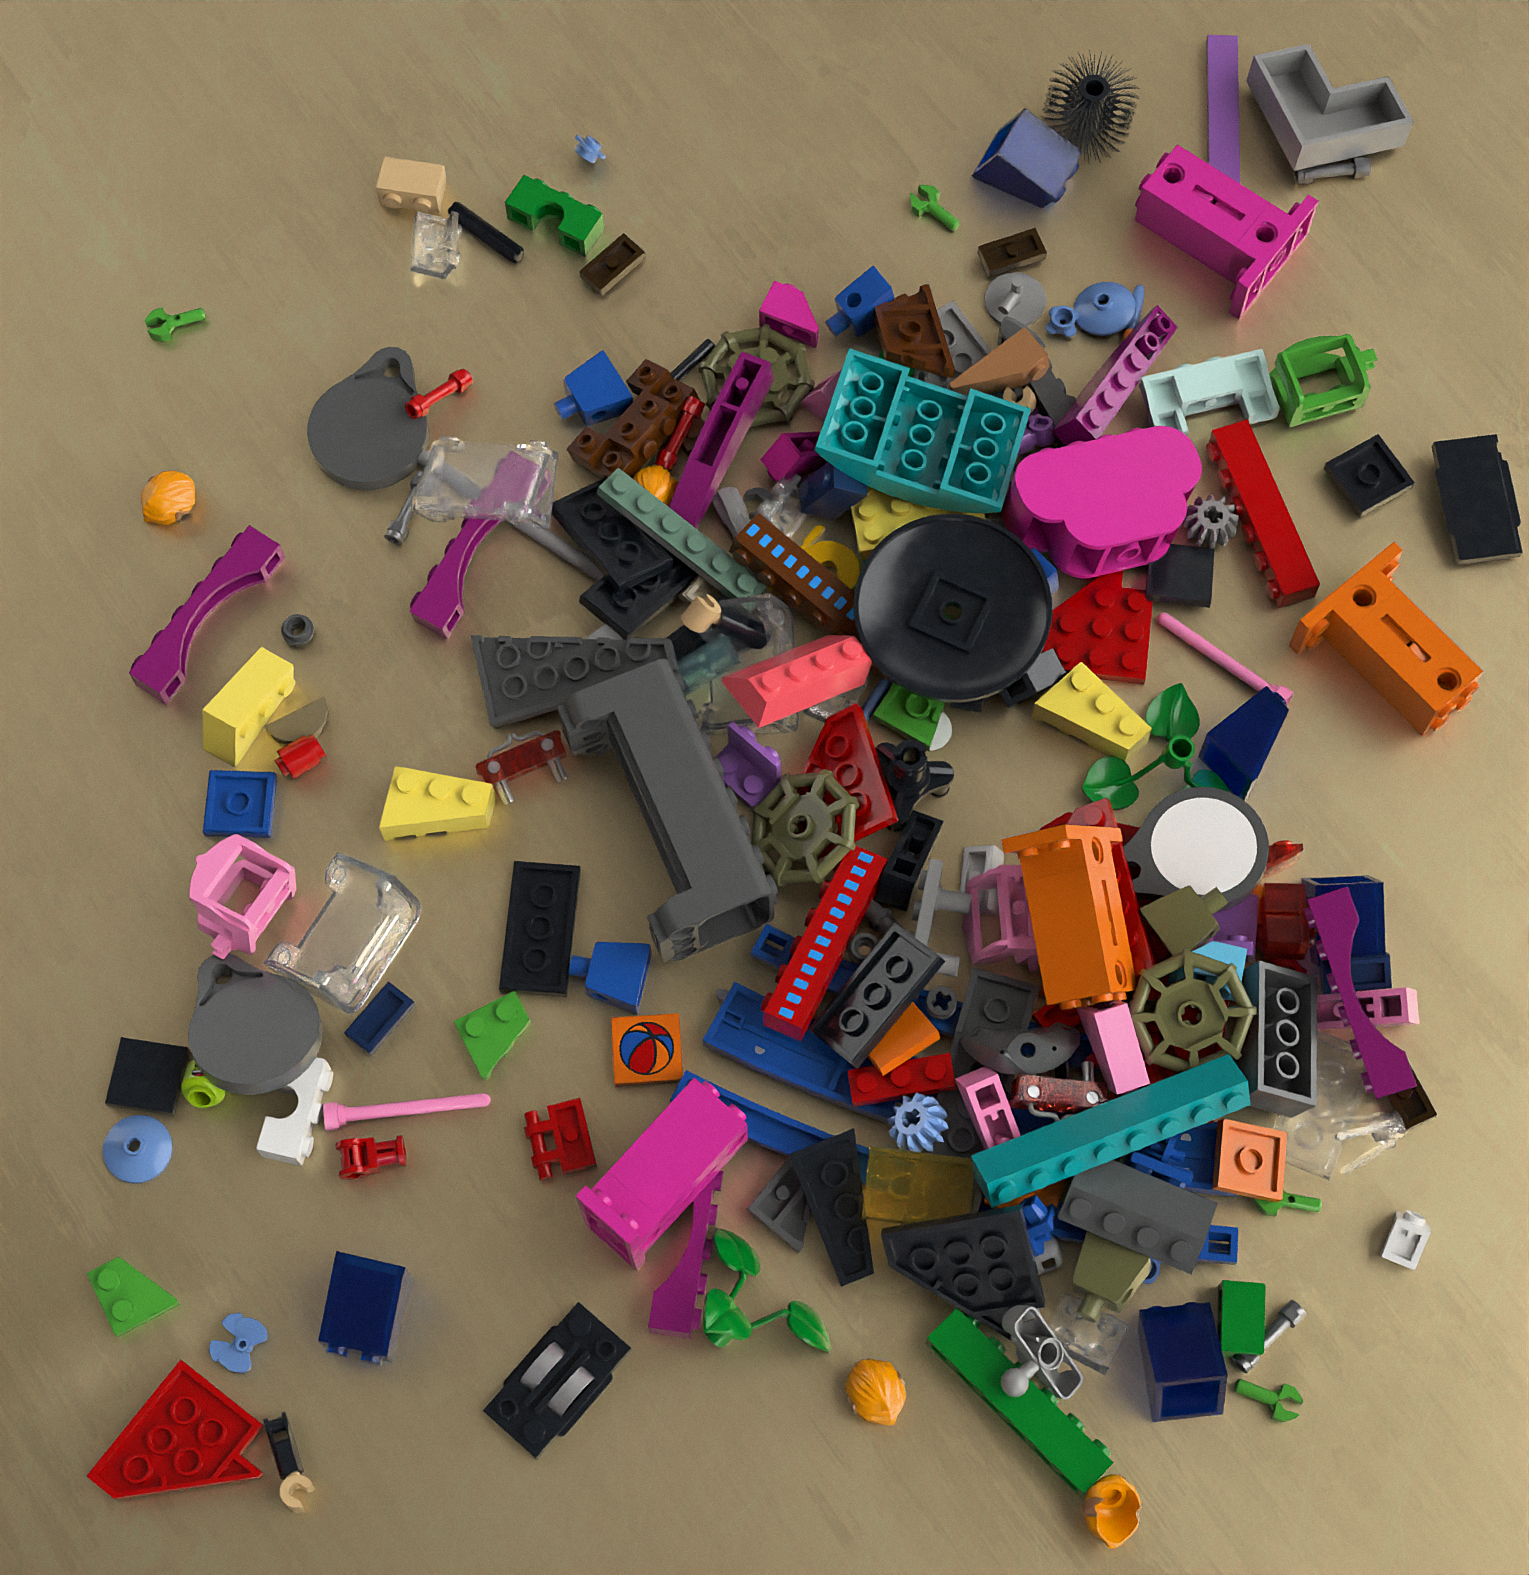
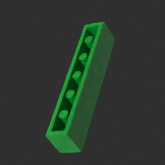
M956 1308L927 1337L925 1344L1081 1498L1114 1463L1109 1458L1112 1453L1100 1440L1095 1439L1092 1441L1082 1432L1085 1429L1082 1422L1070 1412L1066 1416L1056 1406L1059 1403L1058 1399L1047 1388L1043 1387L1040 1390L1029 1379L1028 1389L1023 1395L1019 1397L1008 1396L1002 1390L1000 1384L1001 1377L1010 1368L1019 1369L1023 1364L1019 1361L1014 1364L1004 1355L1007 1351L998 1339L994 1336L988 1339L978 1329L981 1326L978 1320L965 1312L962 1313Z

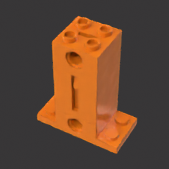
M1393 542L1299 620L1289 647L1298 655L1306 647L1309 650L1313 649L1324 638L1423 736L1431 728L1434 731L1440 729L1448 721V715L1454 709L1459 712L1472 700L1471 695L1480 687L1477 681L1484 671L1392 582L1394 578L1391 575L1399 568L1398 560L1403 552Z
M1061 825L1001 839L1004 853L1017 854L1018 859H1020L1047 1005L1060 1004L1061 1010L1095 1006L1097 1003L1126 1000V993L1135 991L1137 983L1111 852V844L1123 842L1120 828Z

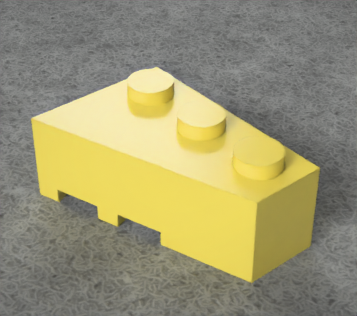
M260 647L202 710L203 750L236 768L282 700L292 692L295 685V680L293 679L294 665Z
M1082 662L1075 666L1034 703L1031 717L1039 722L1044 721L1060 729L1059 732L1067 736L1070 734L1087 742V746L1105 755L1120 758L1125 762L1148 742L1152 730L1142 718Z
M395 766L379 826L384 841L395 840V837L415 835L416 837L426 836V833L447 831V833L489 828L496 801L493 784Z

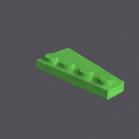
M943 614L946 618H948V619H950V620H954V619H952L951 617H949V616ZM893 684L873 714V720L908 740L920 742L925 746L926 750L930 751L945 702L919 697Z

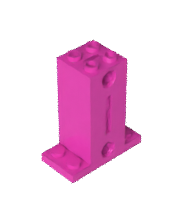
M1177 144L1170 154L1165 152L1157 163L1155 172L1152 175L1148 173L1141 181L1138 188L1141 193L1135 203L1137 207L1135 221L1237 285L1229 297L1232 301L1229 314L1240 319L1308 235L1319 201L1308 194L1301 204L1296 202L1287 214Z
M693 1078L591 1190L585 1185L576 1195L585 1225L636 1271L646 1262L645 1253L748 1140V1128L745 1122L746 1115L734 1104H730L729 1107L718 1098L720 1096L718 1090L707 1081L701 1084L696 1078Z

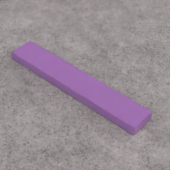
M1208 35L1206 40L1208 164L1240 183L1238 36Z

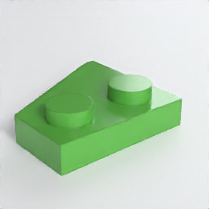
M513 991L455 1020L454 1024L480 1076L485 1081L490 1077L491 1071L503 1056L505 1057L511 1050L513 1042L524 1033L531 1022L516 992Z
M119 1256L87 1273L112 1330L117 1337L180 1305L175 1297Z

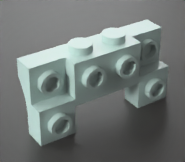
M1262 349L1224 358L1219 356L1212 357L1203 363L1195 365L1182 364L1174 370L1141 377L1139 384L1148 411L1147 421L1149 427L1168 426L1181 431L1186 436H1188L1189 429L1184 416L1239 403L1244 419H1248L1249 423L1253 424L1277 418L1280 410Z

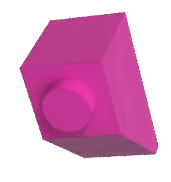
M774 281L759 310V326L763 327V324H768L771 329L816 348L818 345L819 327L804 293L792 284H782Z
M820 432L782 433L760 459L767 468L768 475L778 483L792 482L824 465L827 461L815 451Z

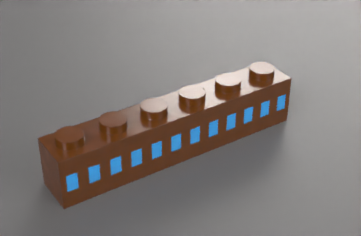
M758 513L734 538L728 551L732 554L734 560L739 565L748 567L754 572L763 585L772 587L778 592L787 605L797 608L815 628L822 629L828 635L855 636L860 642L854 620L855 592ZM872 663L869 671H873L878 675L880 671Z

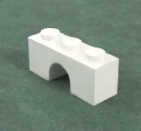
M316 1057L310 1067L300 1077L280 1088L282 1092L298 1096V1106L294 1113L286 1118L265 1117L256 1150L262 1157L302 1166L304 1157L310 1156L314 1144V1137H311L313 1126L320 1123L323 1114V1104H320L324 1091H329L333 1080V1071H330L331 1068L326 1059Z

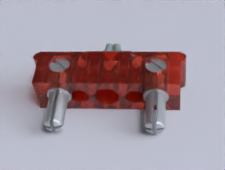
M554 730L545 735L540 731H533L521 737L516 736L515 733L507 735V742L490 750L487 759L477 763L475 766L477 775H481L485 783H491L493 788L497 789L504 805H508V801L501 785L509 802L512 803L514 799L507 782L547 765H550L556 781L562 782L554 762L563 781L567 779V775L560 762L561 759L566 758V751L561 742V732L559 730ZM539 736L536 739L492 757L494 753L509 747L512 738L515 741L521 742L531 737Z
M1088 1061L1081 1064L1082 1081L1036 1076V1074H1020L1011 1082L1012 1099L1009 1101V1105L1012 1108L1029 1109L1030 1113L1034 1116L1052 1118L1057 1122L1060 1119L1056 1114L1036 1110L1073 1114L1083 1112L1108 1102L1107 1083L1094 1082V1063ZM1072 1114L1064 1115L1061 1120L1072 1116Z

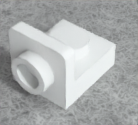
M1406 1210L1404 1214L1395 1211L1393 1216L1394 1222L1380 1253L1381 1257L1415 1270L1431 1233L1429 1225L1425 1223L1426 1219L1409 1210Z

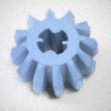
M916 1093L913 1099L903 1096V1105L901 1107L893 1106L896 1115L887 1119L892 1126L888 1133L902 1150H910L914 1154L920 1155L923 1149L933 1152V1143L935 1141L944 1142L940 1133L949 1129L944 1121L948 1115L936 1099Z

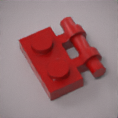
M581 1098L547 1106L550 1119L541 1122L536 1110L524 1114L527 1125L524 1127L526 1139H530L533 1156L531 1157L532 1166L534 1169H537L540 1181L553 1178L550 1166L553 1163L560 1162L563 1175L597 1166ZM553 1132L557 1149L547 1151L543 1136Z

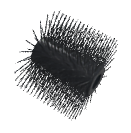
M1094 54V72L1093 62H1091L1092 75L1090 68L1088 73L1087 66L1085 68L1087 76H1085V72L1083 75L1080 66L1079 68L1078 66L1076 67L1080 75H1082L1081 78L1070 67L1067 68L1064 65L1063 67L1070 71L1079 82L1076 79H1071L1068 74L1058 72L1057 74L1069 79L1072 85L1064 81L1060 82L1059 79H1055V81L1053 79L1051 82L1064 84L1070 90H1067V88L1066 90H1061L1059 87L1054 86L1053 90L1055 92L1061 91L1068 96L1059 97L1052 93L1051 97L1056 100L1062 99L1066 104H1058L1055 102L1056 100L1047 98L1048 100L1044 102L1045 104L1049 101V105L1045 106L1054 108V105L1057 108L1060 106V109H1064V111L1057 112L1054 109L1047 108V112L1043 113L1053 115L1051 113L1060 114L1065 117L1056 119L1045 117L1042 120L1066 122L1061 125L1053 124V126L1049 127L1060 128L1062 126H1069L1067 129L1065 128L1052 134L1059 135L1062 132H1066L1062 137L1063 139L1071 135V141L1073 142L1074 140L1076 143L1074 154L1081 139L1078 160L1084 141L1085 161V142L1088 153L1087 139L1089 147L1091 141L1093 152L1096 146L1095 140L1099 149L1100 147L1101 149L1103 148L1099 143L1098 136L1100 140H1103L1104 144L1108 143L1112 148L1114 147L1100 133L1103 136L1105 134L1106 137L1108 136L1115 142L1121 141L1114 138L1113 135L1110 136L1107 130L1109 132L1111 130L1112 133L1115 131L1117 134L1119 133V135L1124 136L1125 132L1116 131L1110 125L1113 126L1114 124V126L1118 125L1120 128L1126 129L1127 124H1130L1128 118L1132 117L1130 115L1131 110L1134 109L1118 108L1114 104L1124 103L1133 107V104L1136 102L1120 101L1117 98L1121 96L1136 98L1138 95L1127 93L1128 95L1124 93L1117 94V92H1113L1122 89H1140L1131 86L1129 88L1126 86L1112 88L1114 85L1122 84L1126 81L1122 79L1110 85L1109 82L1113 79L1115 80L1118 76L1111 77L1107 81L1106 78L1110 77L1113 71L1111 73L1107 71L1104 77L1103 67L1105 60L1098 75L1101 55L1095 73ZM1121 110L1126 115H1116L1113 111ZM1119 117L1121 120L1123 119L1125 123H1116L1110 118L1117 119Z

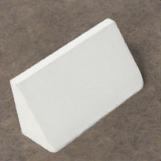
M995 845L964 847L959 892L965 893L966 883L973 877L982 875L987 870L997 868L999 865H1004V852ZM997 888L978 890L980 914L998 915Z

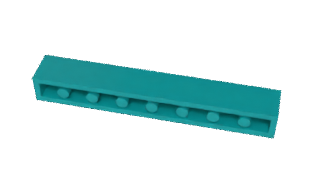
M1227 1054L971 1155L975 1179L993 1208L1250 1106L1248 1080L1231 1056Z

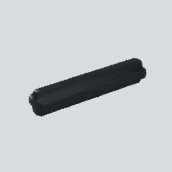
M454 202L449 207L448 213L451 219L509 261L518 263L523 258V247L460 202Z

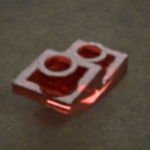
M1284 840L1269 845V855L1263 878L1280 873L1295 864L1304 850L1303 843L1293 844L1292 841Z

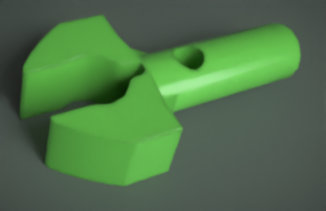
M918 186V193L926 198L928 202L921 201L913 193H910L911 211L919 217L923 213H930L951 231L958 228L959 220L937 203L940 191L934 186Z
M162 307L154 309L146 317L145 323L147 327L163 324L159 328L148 330L151 338L165 342L172 340L171 333L176 327L204 320L206 316L202 308L171 316L166 314Z
M1284 1190L1282 1201L1277 1203L1255 1199L1253 1202L1264 1215L1274 1217L1283 1206L1312 1212H1319L1322 1207L1321 1199L1286 1193Z
M1238 1379L1234 1386L1235 1392L1269 1405L1273 1412L1271 1419L1280 1423L1287 1422L1299 1416V1414L1292 1411H1286L1282 1404L1278 1402L1283 1399H1289L1299 1405L1303 1403L1301 1395L1293 1386L1284 1383L1280 1390L1273 1392L1243 1379Z

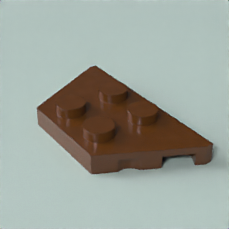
M929 284L920 286L919 292L912 296L904 293L895 297L891 302H884L874 307L873 320L886 361L953 378L955 367Z

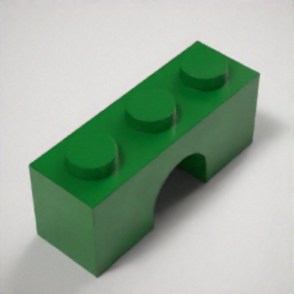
M523 175L505 201L507 219L533 232L538 224L547 218L561 220L562 222L557 228L559 244L584 257H587L605 230L603 213L598 208L575 200L567 192H558L537 178L532 179Z

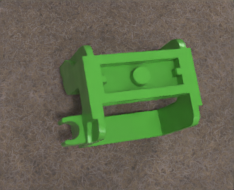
M1345 334L1341 336L1308 338L1278 353L1275 360L1276 367L1269 373L1277 402L1282 409L1288 426L1290 428L1296 427V425L1363 407L1371 388L1366 370L1375 368L1373 362L1378 360L1374 349L1360 351L1356 347L1352 336ZM1343 347L1346 356L1340 357L1339 355L1324 352ZM1335 368L1341 382L1340 385L1334 386L1329 391L1320 394L1308 393L1303 395L1297 380L1298 378Z

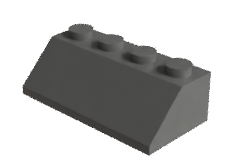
M1111 1160L1108 1163L1098 1165L1073 1176L1057 1218L1192 1275L1218 1203L1121 1162Z

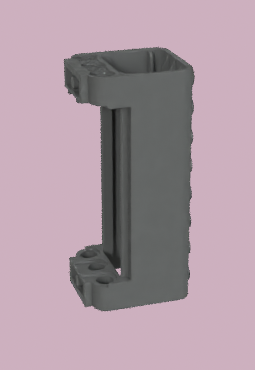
M667 659L650 662L570 695L564 704L557 706L562 732L573 756L580 753L584 756L593 754L599 756L611 750L615 751L677 892L676 895L669 897V901L661 905L655 913L647 916L651 937L662 963L668 960L679 961L765 926L774 919V905L778 904L776 884L771 874L765 876L762 866L764 863L762 853L757 844L751 845L749 837L751 830L744 815L738 816L735 806L738 804L731 786L725 787L722 777L725 775L718 757L712 758L709 748L711 747L709 736L705 728L699 729L696 720L699 718L693 701L691 699L687 701L683 691L686 688L679 671L673 672Z

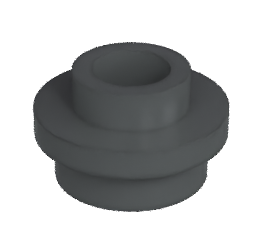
M294 614L284 621L281 633L288 644L302 646L312 639L314 626L308 617ZM297 628L304 629V631L299 635L293 634L294 630Z
M859 933L852 937L847 947L850 960L860 966L868 955H861L858 949L862 946H867L872 951L879 943L877 937L870 933Z

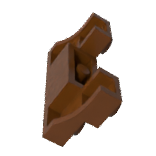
M645 359L626 381L632 393L638 395L634 402L605 435L586 426L566 450L574 462L591 470L604 479V481L617 468H620L633 478L674 432L684 413L680 409L688 396L700 400L693 387L672 378L668 369Z

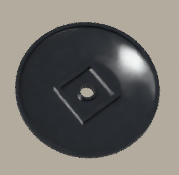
M939 514L920 518L901 526L875 547L864 563L857 580L854 595V620L863 648L872 659V663L891 682L922 698L940 702H968L983 699L1003 691L1030 670L1041 654L1049 635L1052 621V596L1046 574L1040 562L1028 546L1016 535L1004 527L980 517L964 514ZM948 606H955L960 610L961 616L955 620H950L943 615L942 611Z

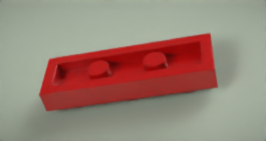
M950 1053L907 1060L884 1076L875 1066L847 1070L854 1107L903 1099V1096L910 1098L914 1097L916 1093L928 1095L957 1090Z

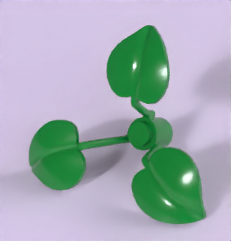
M1182 683L1175 684L1162 691L1151 702L1145 714V722L1152 728L1151 734L1155 737H1166L1168 744L1163 748L1161 756L1134 775H1131L1130 767L1124 760L1114 756L1103 757L1091 766L1081 787L1083 794L1092 803L1107 797L1111 802L1113 810H1121L1132 805L1139 796V790L1133 781L1140 779L1158 765L1164 763L1171 769L1184 768V781L1187 785L1181 790L1194 787H1210L1230 792L1225 782L1212 771L1202 769L1197 771L1192 779L1190 778L1192 763L1189 760L1195 752V746L1191 738L1199 729L1200 718Z
M716 1228L712 1237L714 1250L726 1266L739 1272V1279L730 1295L716 1288L711 1289L706 1294L703 1306L704 1333L714 1345L723 1348L732 1339L747 1340L751 1336L753 1329L784 1317L787 1319L789 1329L798 1338L829 1353L831 1351V1342L822 1319L811 1307L800 1301H791L787 1306L788 1310L781 1309L757 1321L749 1322L747 1316L735 1305L734 1299L744 1284L747 1274L757 1276L760 1273L758 1256L743 1238L728 1230Z

